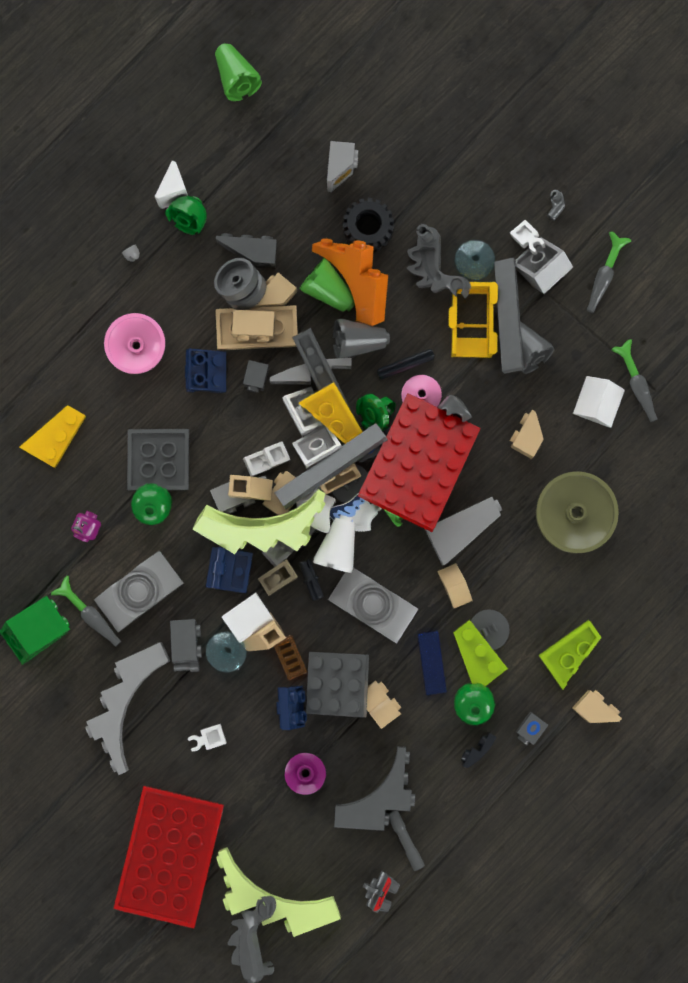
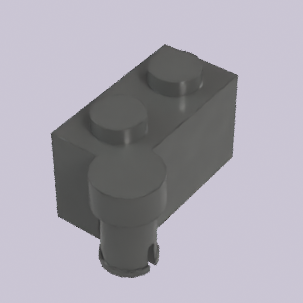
M195 619L170 621L172 662L175 664L174 672L185 670L199 672V657H202V647L198 645V637H201V626L197 625Z

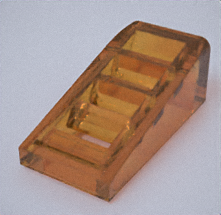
M292 635L287 636L274 646L288 680L308 673ZM291 643L292 646L280 650V646ZM294 650L295 654H292L285 658L283 657L282 654ZM297 657V662L287 666L286 661ZM300 665L301 669L290 673L289 669Z

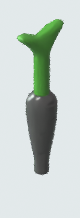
M609 232L612 249L606 264L599 268L594 281L590 302L587 307V311L594 313L597 304L614 276L612 268L620 249L631 242L629 238H619L614 232Z
M629 339L622 347H613L611 350L624 358L631 375L630 386L650 422H653L658 418L654 411L647 381L643 375L638 373L632 359V340Z
M69 576L64 577L61 587L52 591L51 595L67 597L81 611V618L91 628L108 639L115 647L118 646L121 640L114 634L104 618L94 607L86 606L72 592Z

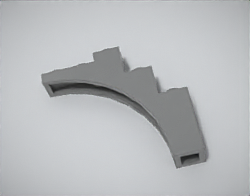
M162 642L115 663L116 668H114L118 679H122L123 682L102 691V697H100L103 707L108 708L109 711L86 721L88 726L85 728L89 737H93L94 741L103 738L104 741L101 742L105 753L109 752L112 759L110 765L114 772H118V775L129 770L122 742L123 722L127 707L142 682L156 669L170 662Z

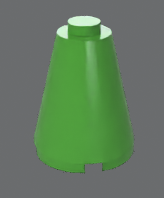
M221 44L217 48L215 56L226 97L231 101L243 100L241 96L246 94L248 96L253 95L262 84L260 74L233 45Z
M325 258L318 263L314 271L308 275L300 286L302 292L342 312L345 310L350 311L355 305L350 288Z

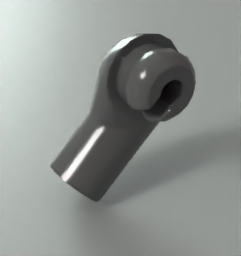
M553 190L550 193L553 208L549 211L547 217L552 221H555L565 208L564 196L559 190Z

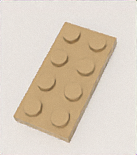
M296 305L253 307L247 309L251 311H274V339H269V342H258L255 338H249V341H238L232 335L233 310L236 309H216L217 350L297 347L292 338L298 334Z

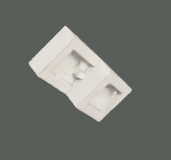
M283 441L264 448L262 451L246 456L243 460L250 476L253 477L289 461L290 458Z

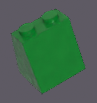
M47 596L7 620L0 630L1 635L22 665L62 638L70 630L67 619L64 616L61 617L57 611L56 603Z

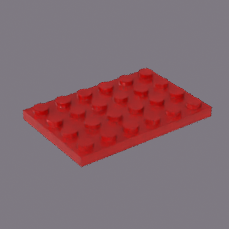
M407 393L386 436L388 440L382 444L358 497L433 532L481 428L467 421L462 422L461 418L453 414L447 416L446 411Z
M144 785L114 909L195 928L224 805Z

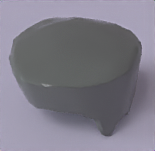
M449 394L438 406L439 409L447 412V416L453 414L461 418L462 422L472 418L467 406L457 396Z

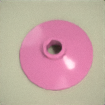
M427 375L411 377L406 381L401 392L402 402L407 393L436 407L439 406L442 397L439 384ZM420 390L425 391L426 395L424 397L418 395Z

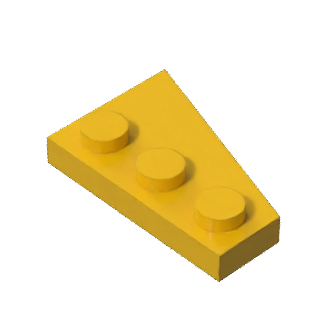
M335 382L299 401L303 408L308 410L312 416L325 425L344 444L363 432Z
M67 405L19 448L56 468L86 416Z

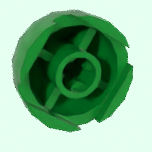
M195 196L177 197L170 203L165 213L169 221L173 219L176 222L175 227L190 235H194L196 232L199 234L207 219V212L202 201Z
M155 483L139 487L131 501L132 513L135 518L146 525H157L163 522L170 515L173 505L172 497L168 490Z
M481 683L465 684L457 691L454 698L456 714L461 721L469 725L485 723L494 713L495 700L493 693Z

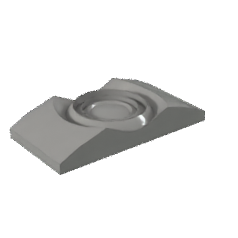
M158 551L122 579L111 585L94 601L119 633L184 583L162 553Z
M353 568L352 573H344L328 599L396 644L418 611V608Z

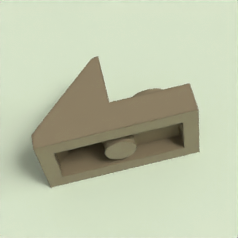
M286 559L258 578L269 596L296 580L298 576Z

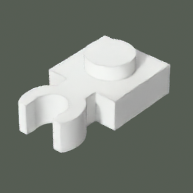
M526 220L510 232L511 237L523 248L529 245L530 251L534 255L538 254L534 248L536 245H541L542 248H545L544 241L541 238H537L539 237L538 232Z
M221 723L200 730L202 734L200 737L192 735L188 738V741L195 739L198 742L197 747L191 748L192 751L199 750L202 745H205L206 750L227 743Z

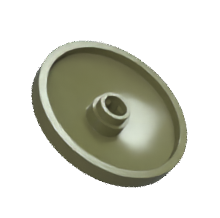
M568 472L554 478L544 487L536 505V520L540 532L551 545L568 553H586L599 548L612 536L618 522V503L613 491L602 479L586 472Z

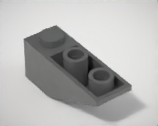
M227 233L216 236L217 244L237 256L249 260L254 266L276 268L277 240L273 239V237L261 236V239L253 238L251 235L233 237L232 234Z

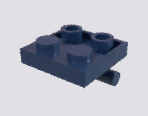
M190 348L186 350L185 378L187 392H226V352Z
M212 547L206 587L247 594L253 553L237 551L233 554L226 550V548Z
M303 686L278 687V702L276 704L280 729L292 730L305 727L307 715L304 711L306 696Z

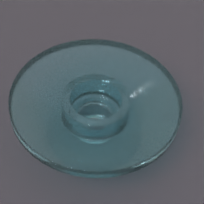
M471 240L465 242L456 252V268L467 279L479 280L485 278L494 267V253L490 246L482 241ZM474 255L479 257V260L476 262L472 260Z
M220 632L209 640L206 647V656L209 663L215 669L221 672H233L243 665L246 659V647L243 641L239 643L233 633ZM225 647H229L231 653H227Z

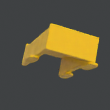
M470 282L471 289H469V294H487V324H457V296L455 297L452 294V307L449 308V327L452 328L451 357L491 358L493 354L497 353V333L493 332V304H496L498 301V284L496 282ZM459 289L457 294H461L463 289ZM457 327L460 329L464 327L487 328L486 338H457Z

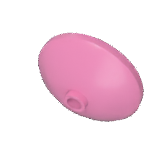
M138 313L126 314L116 319L108 328L105 335L104 348L109 361L117 369L129 374H141L154 368L162 359L165 351V336L159 324L149 316ZM139 343L140 348L134 349L133 345Z

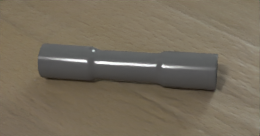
M397 810L389 812V821L406 851V856L413 870L416 871L423 868L425 864L415 848Z

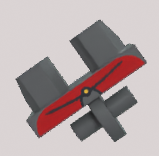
M381 871L378 879L373 878L371 884L364 883L363 888L367 890L365 898L368 899L366 906L376 913L379 910L388 912L391 907V901L385 898L388 891L394 894L397 893L400 884L389 874Z

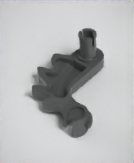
M425 224L419 225L417 227L418 231H416L418 235L417 246L407 251L409 257L416 263L415 265L408 266L407 270L414 276L423 278L416 285L419 288L431 287L433 293L446 288L455 297L457 296V291L463 289L461 294L466 298L469 295V289H471L470 282L464 277L449 276L441 272L440 234L433 227H428Z
M273 896L261 897L262 899H258L254 911H242L241 914L244 919L234 920L231 923L238 927V930L228 941L229 946L234 945L237 947L232 954L231 962L233 965L240 966L243 978L248 983H257L262 980L263 976L272 975L274 972V967L268 968V966L273 965L272 962H262L257 937L258 925L262 921L271 918L276 910V900Z

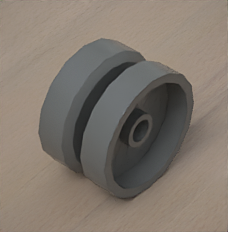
M235 258L226 262L218 270L214 279V286L217 292L236 310L253 308L261 301L267 288L264 277L245 258Z

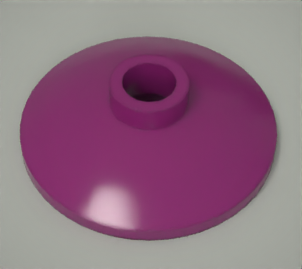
M310 753L295 755L289 760L285 768L287 785L294 792L302 795H309L318 791L326 778V769L323 762L317 756ZM304 769H307L310 774L308 777L302 776V771Z

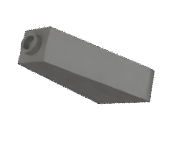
M490 497L437 522L433 532L425 529L442 566L447 564L501 516L500 511H502V508L497 499L494 500L493 497Z

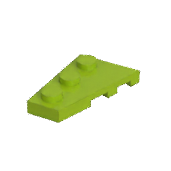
M470 620L453 632L472 684L481 683L486 686L508 669Z
M587 620L539 655L561 689L566 687L569 679L577 672L578 667L585 657H588L601 639V636L592 623Z

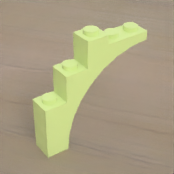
M318 489L308 501L298 508L269 518L237 517L206 505L196 519L193 530L221 547L226 548V550L233 554L239 548L243 549L247 542L266 553L270 547H275L278 540L298 551L302 545L306 546L311 538L309 532L315 518L313 516L316 512L320 513L324 508L325 493Z
M228 847L219 850V856L216 858L219 867H224L226 873L224 881L227 888L231 887L232 889L226 892V898L223 899L226 910H230L232 915L255 907L258 899H262L261 897L273 896L276 900V910L271 918L261 923L264 926L286 917L287 920L284 921L288 933L292 932L293 937L341 919L334 896L313 901H296L272 895L256 886L243 874L234 862Z

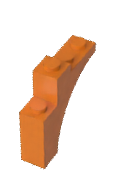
M321 239L320 242L312 244V252L330 261L346 280L355 303L356 321L371 326L383 322L385 319L388 275L380 273V270L372 269L374 247L366 245L364 241H354L353 244L348 245L333 243L331 239Z

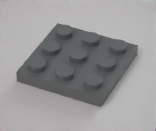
M128 429L127 490L136 491L139 487L151 483L158 484V486L168 491L189 490V429Z
M309 652L306 714L366 717L369 655Z

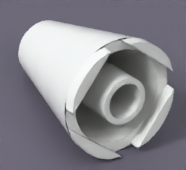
M340 515V518L334 519L330 531L326 534L314 557L313 563L352 573L355 523L351 522V517Z

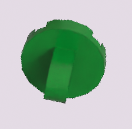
M366 394L357 400V416L361 414L363 419L361 424L365 429H368L375 423L382 432L388 428L389 416L396 408L394 401L388 397L379 399L373 394Z

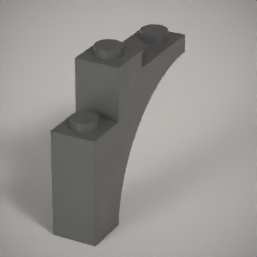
M397 746L393 766L386 779L376 790L355 802L336 804L334 827L384 831V825L388 826L389 813H385V810L410 811L411 806H415V794H411L412 790L410 788H404V785H408V772H405V764H409L410 752H406V747Z

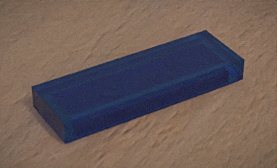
M438 631L418 634L426 695L446 693Z

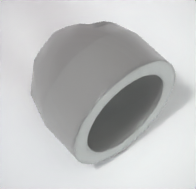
M135 244L124 250L122 254L127 261L134 262L139 258L140 252Z

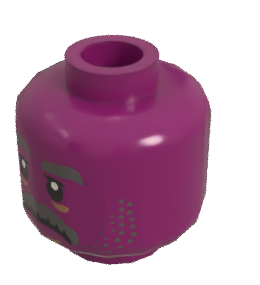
M86 511L85 514L78 513L71 527V531L74 533L73 536L84 542L94 540L101 527V522L97 519L98 515L90 511Z

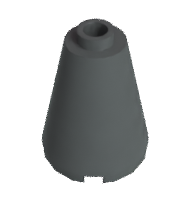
M337 319L334 322L333 338H335L336 345H333L336 358H348L384 349L386 344L390 342L389 332H386L385 328L346 319Z
M520 321L524 370L521 371L524 374H528L539 368L537 364L541 361L545 363L553 354L554 348L550 342Z

